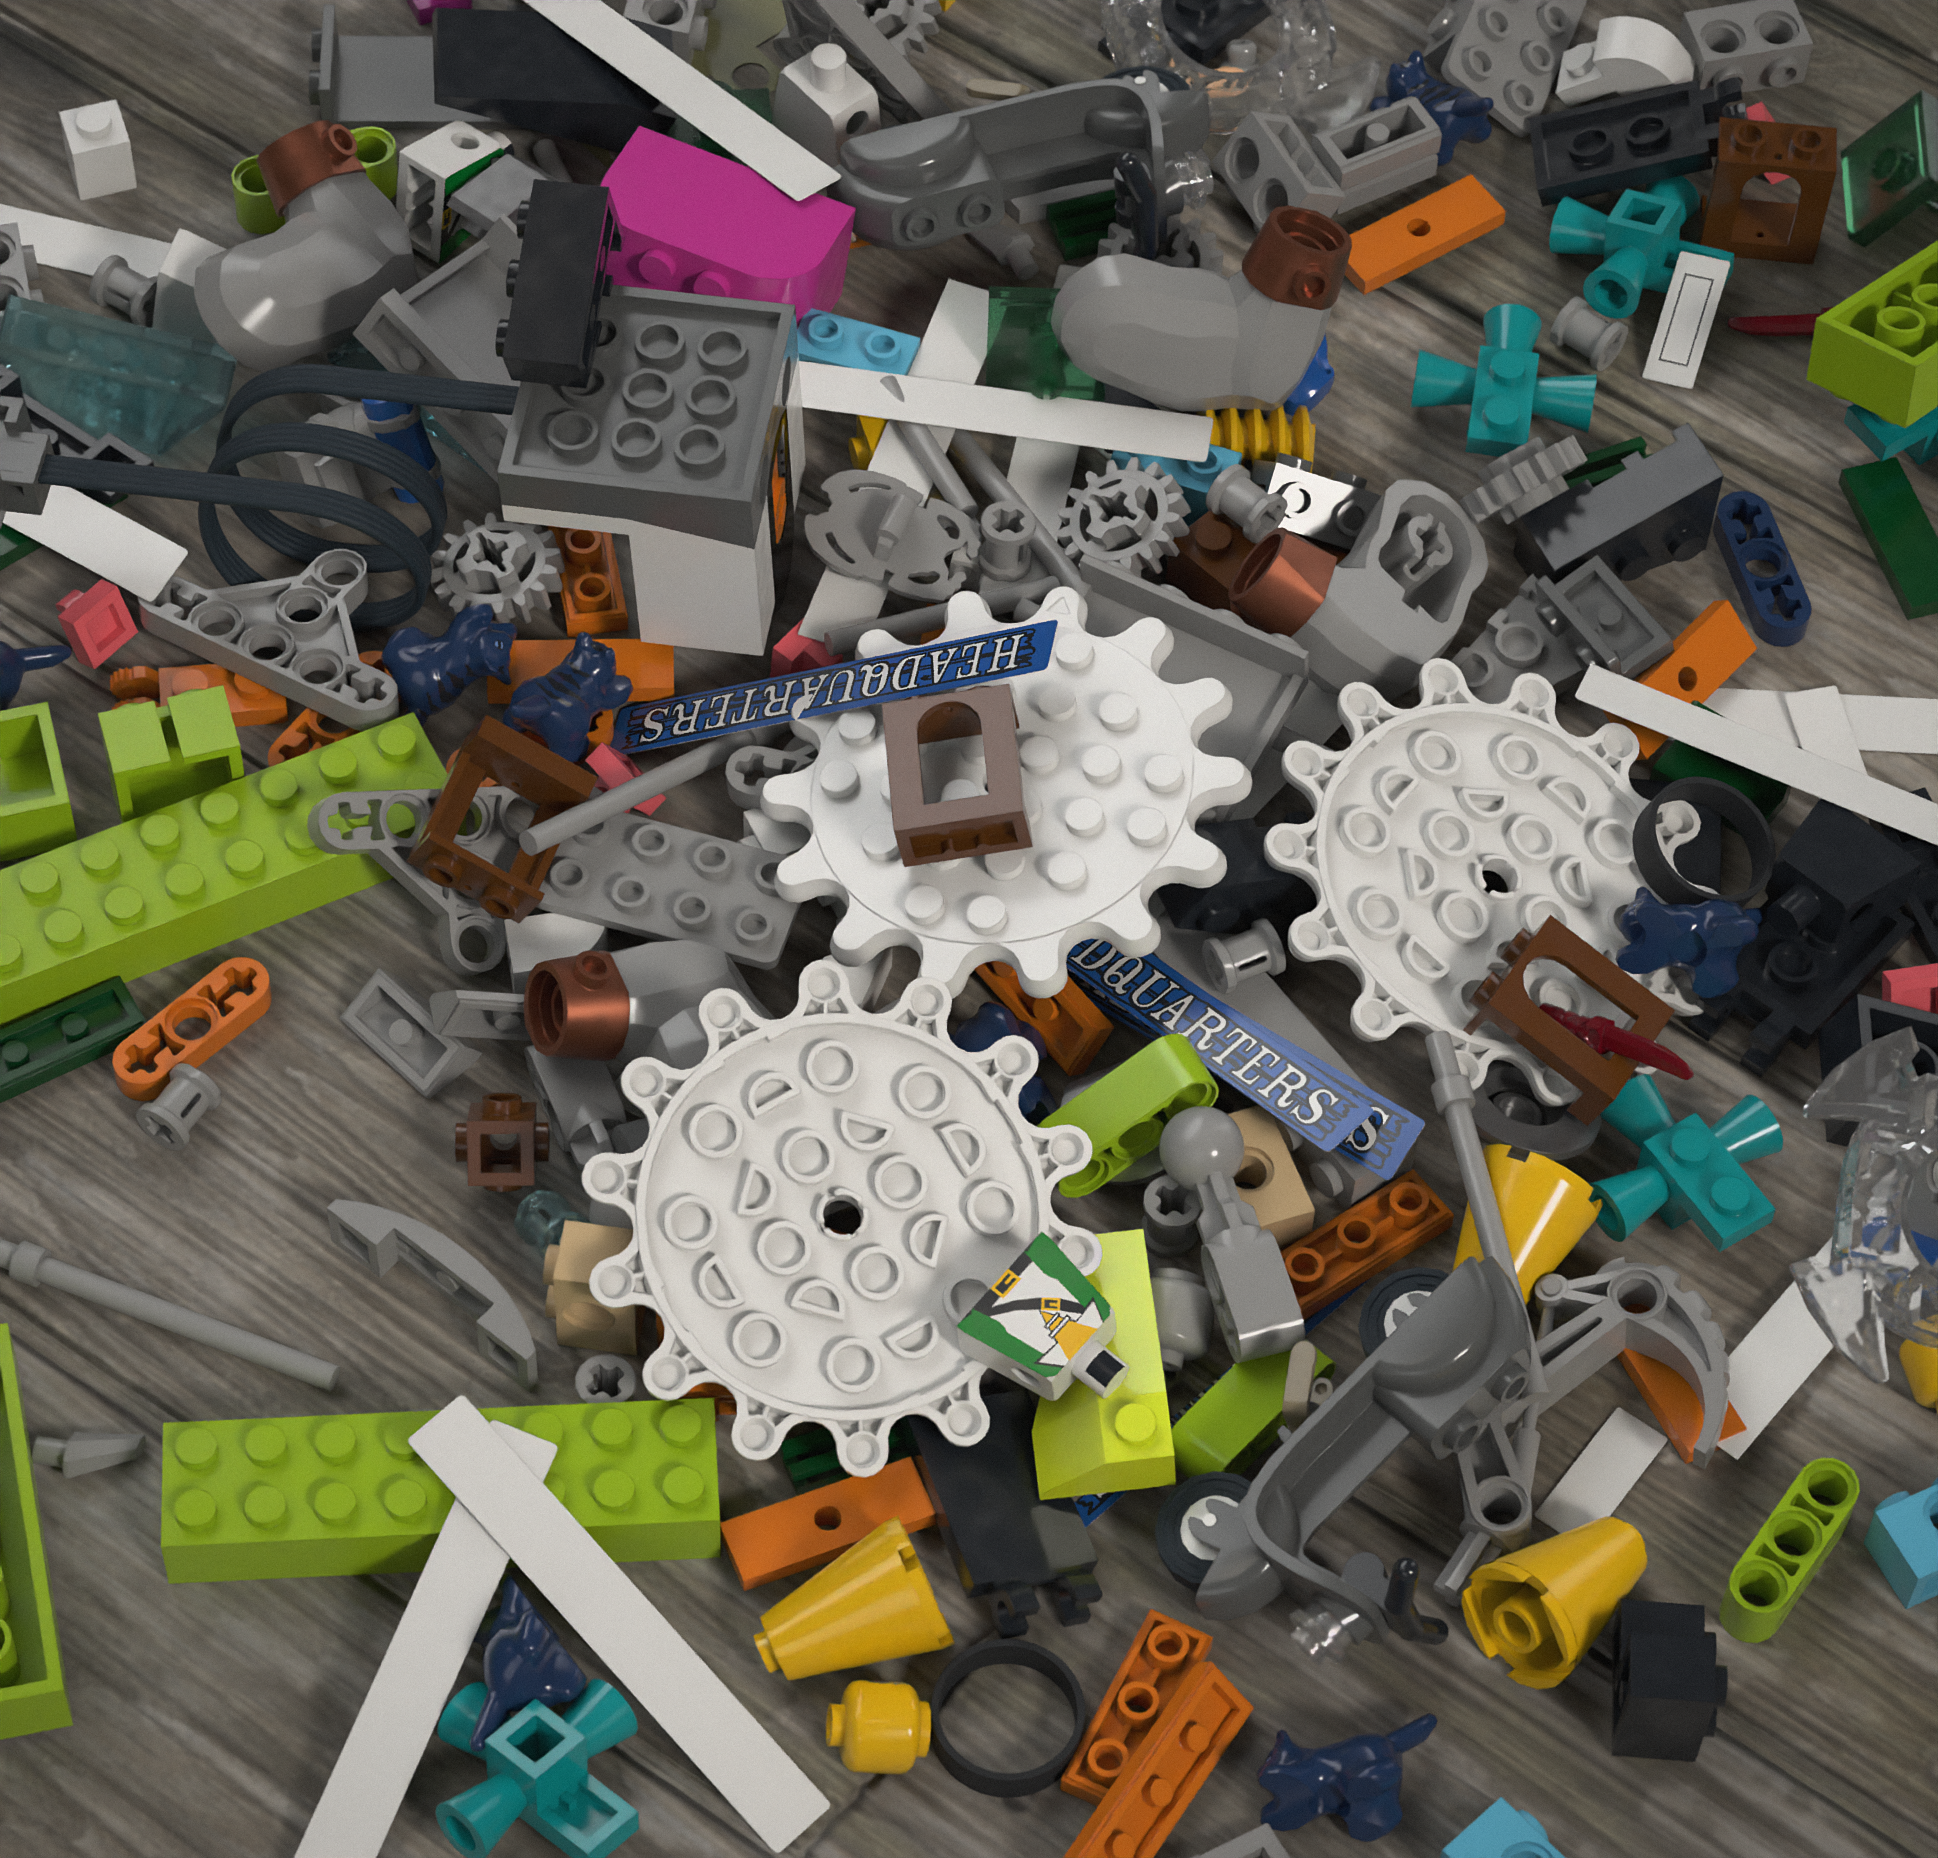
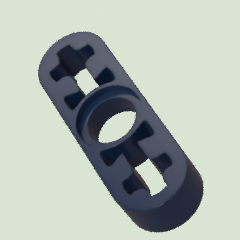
M1737 491L1729 493L1718 504L1713 523V534L1756 635L1764 642L1778 647L1794 645L1802 640L1808 627L1812 611L1808 595L1767 502L1751 492ZM1740 517L1741 521L1736 519L1732 520V518ZM1743 523L1752 524L1749 534V540L1746 542L1745 540L1747 532L1744 528ZM1752 560H1765L1773 564L1778 573L1771 577H1759L1752 574L1747 569L1746 564ZM1777 595H1779L1777 599V606L1780 610L1781 615L1772 614L1775 602L1774 597ZM1783 617H1784V618H1790V617H1792V620H1791V621H1784Z

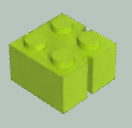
M223 685L204 690H187L177 696L168 697V705L156 708L155 701L141 704L128 703L117 709L98 713L111 788L121 824L245 777L240 743Z
M48 701L0 711V862L46 853L78 841Z

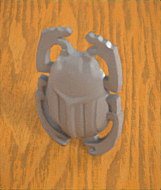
M852 469L838 472L826 479L821 485V492L828 495L832 504L828 512L820 513L818 516L806 515L804 532L806 541L813 554L828 567L858 581L862 578L876 584L882 582L884 573L887 572L889 575H893L888 582V589L906 598L940 604L945 599L951 598L953 593L961 588V583L967 580L964 572H956L953 578L948 580L949 571L944 562L946 556L950 555L953 551L960 550L966 543L968 544L966 556L969 560L975 559L978 556L977 550L981 546L979 542L982 536L979 532L980 524L958 508L935 498L928 500L926 509L918 505L923 499V494L908 487L906 483L897 478L875 471ZM857 487H877V488H881V489H873V488H871V489H863V490H861L860 492L855 491V492H852V493L849 491V490L854 489V488H857ZM937 517L947 520L959 531V538H950L948 532L936 520ZM826 534H832L833 540L836 542L840 552L853 563H849L837 554L828 543ZM917 576H939V579L932 584H919L907 579Z

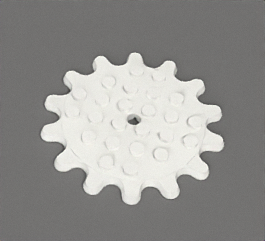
M1057 587L1051 590L1036 614L1019 623L998 622L992 618L991 610L984 599L975 592L961 591L952 596L947 604L944 614L946 629L935 640L919 646L906 645L899 642L885 630L874 629L865 632L857 643L855 661L1051 620L1058 621L1050 661L1046 670L920 695L929 697L966 691L980 685L997 686L1010 684L1020 728L1016 729L1024 803L1031 826L1033 847L904 867L893 831L882 704L903 701L905 699L797 720L813 694L804 695L793 704L791 715L795 721H790L789 726L796 737L811 743L817 749L818 756L804 770L774 776L764 784L760 797V806L766 817L773 821L802 824L811 833L809 842L801 850L785 858L778 865L774 878L776 892L782 899L788 902L799 903L817 896L829 895L837 897L845 903L847 913L834 930L830 942L832 956L839 964L846 967H858L865 965L880 951L888 947L897 945L907 946L915 950L920 956L921 966L918 978L925 976L937 978L949 989L952 999L962 992L969 975L976 967L991 961L1004 962L1012 966L1017 973L1022 990L1029 996L1035 998L1054 996L1064 988L1067 982L1066 960L1068 953L1073 946L1088 939H1102L1110 943L1124 956L1132 958L1146 956L1158 947L1161 940L1160 926L1148 910V901L1152 893L1162 885L1169 883H1183L1196 888L1211 887L1220 882L1227 870L1225 855L1216 845L1196 834L1195 822L1205 810L1214 806L1238 803L1245 799L1252 789L1251 773L1239 760L1204 754L1198 748V741L1202 733L1209 727L1226 719L1233 708L1231 692L1219 680L1214 678H1203L1185 684H1172L1159 678V669L1174 648V637L1172 631L1157 618L1146 617L1140 619L1126 631L1116 636L1103 638L1087 633L1085 631L1088 617L1086 601L1070 587ZM982 734L919 744L925 804L989 794L985 790V787L988 788Z
M1441 658L1431 659L1421 668L1418 683L1421 702L1412 709H1400L1392 706L1385 701L1377 690L1366 683L1353 682L1347 684L1339 693L1337 712L1351 739L1350 747L1344 751L1333 752L1325 750L1309 741H1296L1291 743L1283 753V776L1288 783L1302 792L1310 801L1314 810L1313 819L1308 823L1299 825L1290 823L1277 824L1269 830L1264 839V856L1268 864L1276 870L1291 873L1304 879L1312 887L1317 899V907L1313 911L1297 917L1289 927L1288 946L1290 952L1294 957L1304 962L1323 959L1336 960L1347 965L1354 972L1361 983L1362 992L1351 1008L1350 1026L1353 1033L1361 1040L1367 1042L1384 1040L1391 1036L1399 1027H1412L1426 1036L1437 1031H1448L1452 1039L1461 1075L1469 1077L1473 1091L1483 1083L1491 1061L1504 1060L1512 1063L1523 1072L1529 1081L1535 1098L1540 1103L1550 1107L1569 1104L1575 1099L1580 1090L1491 1021L1486 1019L1471 1036L1463 1031L1477 1010L1468 1001L1491 971H1494L1499 976L1502 975L1508 964L1500 959V956L1522 927L1533 933L1549 915H1552L1617 965L1615 960L1617 951L1631 944L1619 930V917L1624 913L1628 905L1635 900L1637 889L1641 886L1646 887L1661 904H1668L1647 884L1640 873L1633 852L1632 838L1635 823L1640 813L1651 802L1634 791L1629 781L1628 773L1630 766L1639 754V742L1636 735L1629 728L1618 723L1605 724L1589 737H1577L1569 734L1560 726L1556 719L1554 711L1556 693L1547 679L1534 673H1525L1517 677L1512 683L1507 700L1500 704H1488L1473 696L1467 687L1461 670L1453 662ZM1683 800L1661 804L1657 811L1655 824L1657 840L1661 851L1676 872L1673 861L1675 849L1679 845L1694 839L1700 830L1701 824L1696 810ZM1490 870L1501 875L1507 884L1508 893H1500L1495 890L1487 893L1484 890L1487 884L1484 881L1482 871ZM1692 884L1703 891L1718 894L1711 888ZM1540 959L1532 961L1526 966L1523 974L1524 987L1529 998L1538 1007L1546 1002L1564 1008L1565 1011L1569 1010L1578 1013L1579 1016L1584 1015L1593 1018L1599 1015L1615 1021V1026L1623 1028L1631 1018L1565 966L1553 960ZM1667 966L1648 974H1631L1626 972L1675 1010L1674 1013L1681 1016H1694L1704 1012L1695 1005L1699 995L1692 991L1691 980L1681 968ZM1640 1062L1630 1076V1079L1642 1074L1652 1075L1657 1069Z
M818 960L811 962L802 971L798 983L799 999L796 1008L790 1015L782 1019L768 1020L759 1017L753 1012L746 1000L738 992L727 988L712 990L703 997L698 1011V1018L707 1035L709 1046L707 1055L700 1064L690 1069L680 1070L671 1068L653 1057H640L632 1060L625 1067L621 1076V1089L624 1096L646 1116L649 1125L648 1138L642 1147L631 1153H600L593 1156L583 1169L582 1186L586 1194L594 1201L613 1205L623 1210L631 1219L633 1237L629 1246L624 1251L600 1261L593 1268L589 1279V1287L594 1299L602 1306L614 1309L630 1305H644L653 1309L660 1316L664 1325V1339L660 1347L646 1361L642 1373L643 1383L648 1392L654 1397L665 1401L676 1400L688 1393L694 1386L702 1383H717L726 1387L733 1394L737 1404V1415L732 1427L731 1439L735 1450L745 1459L762 1461L770 1458L777 1452L785 1434L793 1426L801 1422H815L823 1425L831 1432L836 1443L839 1464L843 1469L854 1477L866 1478L875 1475L884 1467L888 1459V1436L890 1429L898 1419L906 1415L918 1414L927 1417L936 1424L946 1440L956 1446L968 1447L977 1444L983 1439L989 1429L990 1417L980 1397L979 1384L981 1376L989 1367L968 1356L960 1349L956 1326L1041 1232L1051 1238L1085 1277L1092 1274L1100 1265L1102 1246L1092 1232L1080 1227L1067 1225L1060 1221L1053 1212L1050 1200L1051 1191L1055 1184L1064 1177L1074 1175L1083 1170L1090 1162L1093 1151L1092 1143L1087 1133L1079 1127L1068 1124L1051 1128H1040L1028 1123L1022 1116L1018 1106L1019 1093L1022 1087L1035 1074L1039 1063L1038 1053L1034 1045L1024 1037L1011 1035L1001 1038L986 1050L980 1052L964 1051L950 1040L947 1033V1019L951 1010L952 998L949 989L937 978L927 976L916 978L908 984L899 1003L892 1010L883 1014H872L863 1011L854 1003L850 995L847 974L842 967L833 961ZM837 1200L847 1201L857 1208L861 1222L860 1227L852 1235H841L834 1233L824 1226L823 1210L829 1203Z

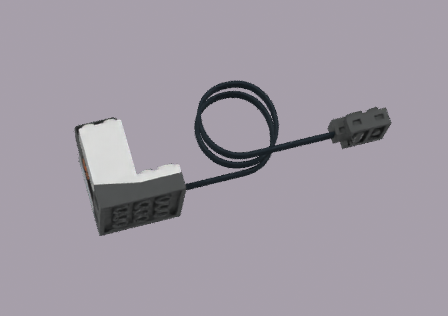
M613 285L610 297L602 296L598 320L602 321V330L587 389L522 381L520 386H510L322 364H297L278 367L255 376L245 383L233 396L226 408L217 437L215 457L207 473L54 455L49 434L32 432L25 399L0 396V529L6 511L42 515L51 485L199 502L198 523L204 547L211 562L230 586L269 581L253 570L236 553L224 535L217 517L215 504L230 505L240 521L256 537L276 551L302 563L310 565L318 556L333 549H348L357 552L364 558L367 563V573H386L409 568L415 581V586L409 592L389 600L361 603L349 615L352 631L385 629L412 618L421 609L426 599L432 575L430 556L437 550L441 542L447 520L445 496L435 479L418 462L402 451L380 440L354 431L320 424L282 422L258 426L232 438V428L240 416L253 405L271 397L292 393H316L512 415L497 471L504 521L629 535L641 642L763 656L772 615L780 610L788 585L794 541V514L806 464L796 308L793 304ZM271 452L312 453L356 463L390 478L411 493L427 512L431 528L417 537L398 518L365 500L319 486L241 477L236 464L249 457ZM269 510L304 514L334 521L365 533L383 545L350 544L319 538L288 525ZM299 610L292 613L289 618L297 622H309L319 617L320 614L313 610Z

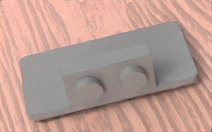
M1447 0L1444 8L1435 16L1428 27L1427 34L1431 38L1424 52L1423 59L1437 72L1442 71L1444 78L1453 86L1468 89L1478 97L1492 98L1494 106L1488 113L1516 136L1523 138L1531 133L1529 118L1537 117L1541 114L1560 68L1563 52L1567 51L1587 0Z
M622 812L560 843L539 888L545 895L536 907L660 942L690 940L717 947L723 950L734 962L769 970L776 967L779 963L802 902H788L782 899L775 889L774 878L778 865L789 856Z

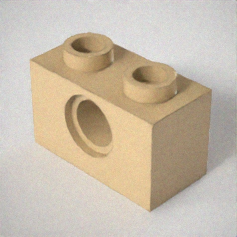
M1260 1105L1227 1114L1239 1127L1245 1147L1243 1162L1233 1180L1235 1183L1246 1182L1257 1187L1255 1189H1242L1236 1186L1240 1200L1254 1207L1261 1229H1269L1273 1233L1281 1252L1312 1232L1315 1208L1272 1114Z
M565 1220L560 1245H548L543 1270V1284L549 1285L545 1316L556 1319L557 1345L637 1356L646 1306L630 1305L623 1308H608L602 1306L594 1299L589 1287V1279L593 1268L600 1261L624 1251L632 1240L633 1229Z

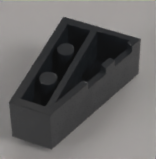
M534 179L530 201L522 200L518 209L517 237L523 239L520 259H511L507 270L506 294L507 297L513 299L509 319L501 318L498 323L495 342L496 355L503 358L511 380L587 389L602 330V321L598 320L602 296L610 297L614 283L613 275H606L610 251H622L625 235L609 187Z
M1689 422L1672 431V435L1676 440L1674 443L1643 459L1640 453L1636 451L1622 459V465L1626 470L1593 488L1588 479L1521 516L1513 554L1528 578L1533 574L1539 580L1546 575L1556 585L1598 555L1619 580L1632 581L1644 575L1648 570L1673 561L1684 562L1690 560L1701 551L1706 550L1724 474Z
M1304 811L1287 813L1283 819L1285 823L1298 825L1309 822ZM1253 818L1195 825L1196 834L1216 845L1226 857L1227 870L1219 883L1206 888L1191 887L1183 883H1169L1156 889L1175 928L1237 935L1250 930L1253 921L1265 918L1273 925L1280 940H1288L1289 927L1297 917L1313 911L1317 907V899L1312 887L1304 879L1291 873L1276 870L1268 864L1264 856V839L1273 826L1257 828Z

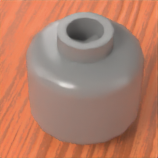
M1157 1268L1152 1271L1150 1280L1163 1371H1181L1183 1361L1198 1360L1208 1352L1216 1311L1209 1290L1204 1288L1205 1280L1201 1276L1180 1269Z

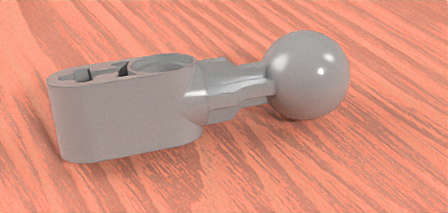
M534 1044L525 1047V1060L532 1084L563 1153L571 1151L580 1171H583L585 1164L593 1156L600 1153H617L612 1147L610 1137L615 1126L627 1123L621 1099L605 1062L547 1057L538 1052ZM592 1199L588 1215L590 1224L633 1229L631 1219L623 1210Z
M1196 1106L1179 1112L1167 1123L1160 1138L1159 1153L1167 1174L1180 1186L1196 1191L1203 1212L1197 1221V1227L1203 1241L1201 1247L1202 1268L1228 1349L1236 1363L1290 1351L1296 1343L1305 1341L1304 1322L1276 1239L1269 1229H1261L1254 1207L1240 1200L1233 1180L1244 1158L1245 1147L1242 1133L1235 1121L1221 1110L1207 1106Z

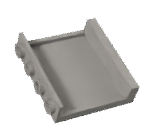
M505 214L501 215L482 240L401 295L393 288L381 296L354 331L353 335L389 372L520 386L521 381L511 380L503 358L497 357L495 350L498 323L501 318L509 319L513 299L507 297L506 294L508 266L511 259L519 260L523 239L517 237V226ZM422 405L498 483L497 471L512 415Z
M1084 554L1080 560L1081 581L1075 591L1085 599L1088 607L1085 631L1097 637H1111L1126 631L1140 619L1154 617L1161 620L1172 631L1174 648L1161 664L1159 678L1164 682L1172 684H1185L1203 678H1214L1225 685L1232 695L1233 708L1226 719L1209 727L1202 733L1198 741L1199 750L1211 756L1230 757L1239 760L1250 771L1253 780L1308 684L1309 652L1302 649L1296 641L1286 635L1279 633L1270 635L1245 624L1239 616L1225 609L1212 610L1196 603L1176 587L1167 584L1157 586L1133 575L1121 563L1113 560L1100 561ZM1240 802L1214 806L1205 810L1199 815L1195 825L1229 821Z

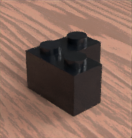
M1621 1599L1612 1628V1756L1695 1762L1703 1738L1714 1737L1717 1723V1708H1724L1726 1703L1728 1671L1726 1665H1716V1633L1705 1632V1605Z

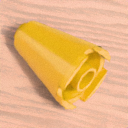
M1486 1145L1482 1151L1526 1306L1535 1295L1537 1282L1542 1277L1553 1273L1597 1219L1603 1204L1601 1199L1590 1202L1589 1198L1594 1189L1588 1182L1551 1159L1530 1151L1526 1161L1523 1162L1507 1157L1511 1148L1510 1145ZM1469 1201L1465 1210L1452 1272L1469 1257H1475L1479 1263L1484 1260Z
M899 1516L882 1523L760 1616L764 1631L753 1635L768 1672L771 1674L782 1669L788 1681L941 1650L955 1644L943 1612H940L932 1587Z
M1605 1516L1483 1564L1469 1577L1472 1578L1471 1585L1463 1591L1461 1600L1466 1624L1479 1649L1489 1660L1499 1654L1514 1668L1507 1676L1518 1684L1537 1690L1557 1686L1574 1671L1619 1608L1621 1599L1626 1598L1647 1567V1553L1644 1540L1638 1530L1631 1524L1615 1517Z

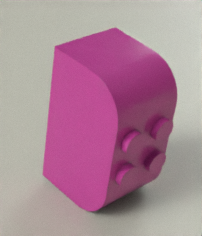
M642 126L637 128L601 182V186L609 187L625 235L622 251H610L606 275H613V285L793 304L796 308L797 329L803 316L812 308L830 313L842 295L856 208L818 193H814L801 201H796L752 168Z

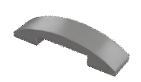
M335 1199L327 1207L333 1243L379 1278L398 1261L477 1320L478 1346L481 1356L528 1392L538 1384L536 1350L528 1327L510 1295L476 1258L444 1234L404 1214L376 1205Z

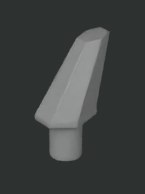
M1001 224L967 233L992 255L1001 266L1010 264L1019 280H1028L1038 272L1039 267L1030 254L1035 244L1027 233Z
M75 1432L68 1440L38 1436L34 1443L32 1459L33 1463L62 1467L63 1478L68 1479L137 1459L146 1446V1435Z

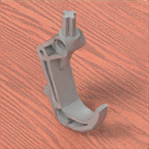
M1623 1256L1608 1262L1592 1276L1567 1281L1561 1275L1549 1274L1537 1282L1535 1286V1306L1541 1314V1321L1536 1345L1550 1396L1540 1402L1525 1403L1522 1393H1520L1518 1397L1508 1404L1500 1402L1482 1421V1428L1476 1439L1465 1450L1459 1453L1451 1452L1462 1496L1464 1520L1459 1529L1464 1539L1433 1586L1435 1591L1445 1596L1447 1603L1458 1607L1459 1604L1462 1605V1593L1471 1585L1472 1578L1469 1577L1480 1566L1529 1546L1532 1539L1531 1490L1541 1434L1535 1430L1537 1417L1616 1357L1623 1349L1627 1348L1668 1365L1678 1372L1692 1387L1700 1402L1704 1419L1701 1433L1693 1449V1464L1703 1469L1706 1468L1717 1446L1727 1412L1729 1397L1726 1388L1730 1382V1366L1728 1355L1724 1352L1725 1340L1720 1325L1710 1321L1712 1315L1711 1308L1703 1296L1696 1290L1685 1293L1680 1290L1681 1275L1666 1265L1656 1267L1647 1263H1626ZM1630 1304H1642L1651 1310L1643 1314H1633L1623 1308ZM1563 1318L1569 1321L1552 1332L1554 1320ZM1513 1436V1441H1512V1446H1511L1508 1439ZM1496 1512H1507L1516 1517L1513 1522L1506 1525L1491 1523L1486 1518Z

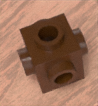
M492 1093L484 1095L482 1103H470L467 1123H456L455 1127L456 1162H467L468 1186H484L485 1190L493 1192H511L520 1190L523 1186L535 1185L537 1162H549L550 1157L549 1122H537L536 1102H522V1096L519 1094ZM492 1134H516L517 1137L511 1143L502 1144L497 1142Z

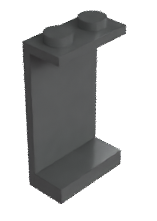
M335 4L323 5L322 28H312L311 35L312 61L320 62V70L309 71L310 105H320L322 120H329L333 124H340L347 129L369 126L383 129H440L453 121H464L476 129L530 130L521 126L434 104L433 36H338ZM507 5V11L530 12V5Z

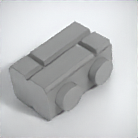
M1407 97L1392 103L1388 108L1382 107L1313 135L1311 147L1347 197L1334 214H1341L1436 175L1438 163L1436 153L1440 150L1442 133L1439 126L1416 97Z

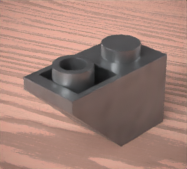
M505 154L455 192L447 206L465 217L461 224L463 229L483 239L493 224L503 214L517 226L519 205L522 200L530 201L534 179L561 181L531 162Z

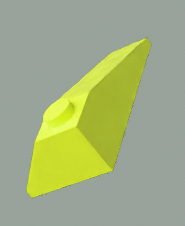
M1143 1229L1094 1234L1102 1246V1259L1097 1269L1085 1278L1110 1304L1115 1312L1116 1333L1105 1347L1129 1366V1371L1119 1387L1105 1399L1078 1378L1055 1401L1047 1400L1040 1396L1032 1428L1040 1500L1176 1485L1175 1455Z

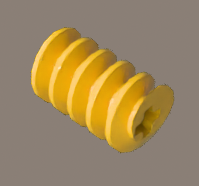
M1283 405L1271 410L1267 420L1263 419L1260 409H1247L1243 418L1239 417L1236 408H1224L1219 416L1215 415L1212 409L1196 411L1195 415L1213 419L1210 444L1242 453L1241 465L1243 467L1247 460H1252L1253 465L1255 459L1275 462L1278 452L1310 461L1313 467L1316 424L1311 423L1305 405L1297 407L1291 421H1287Z

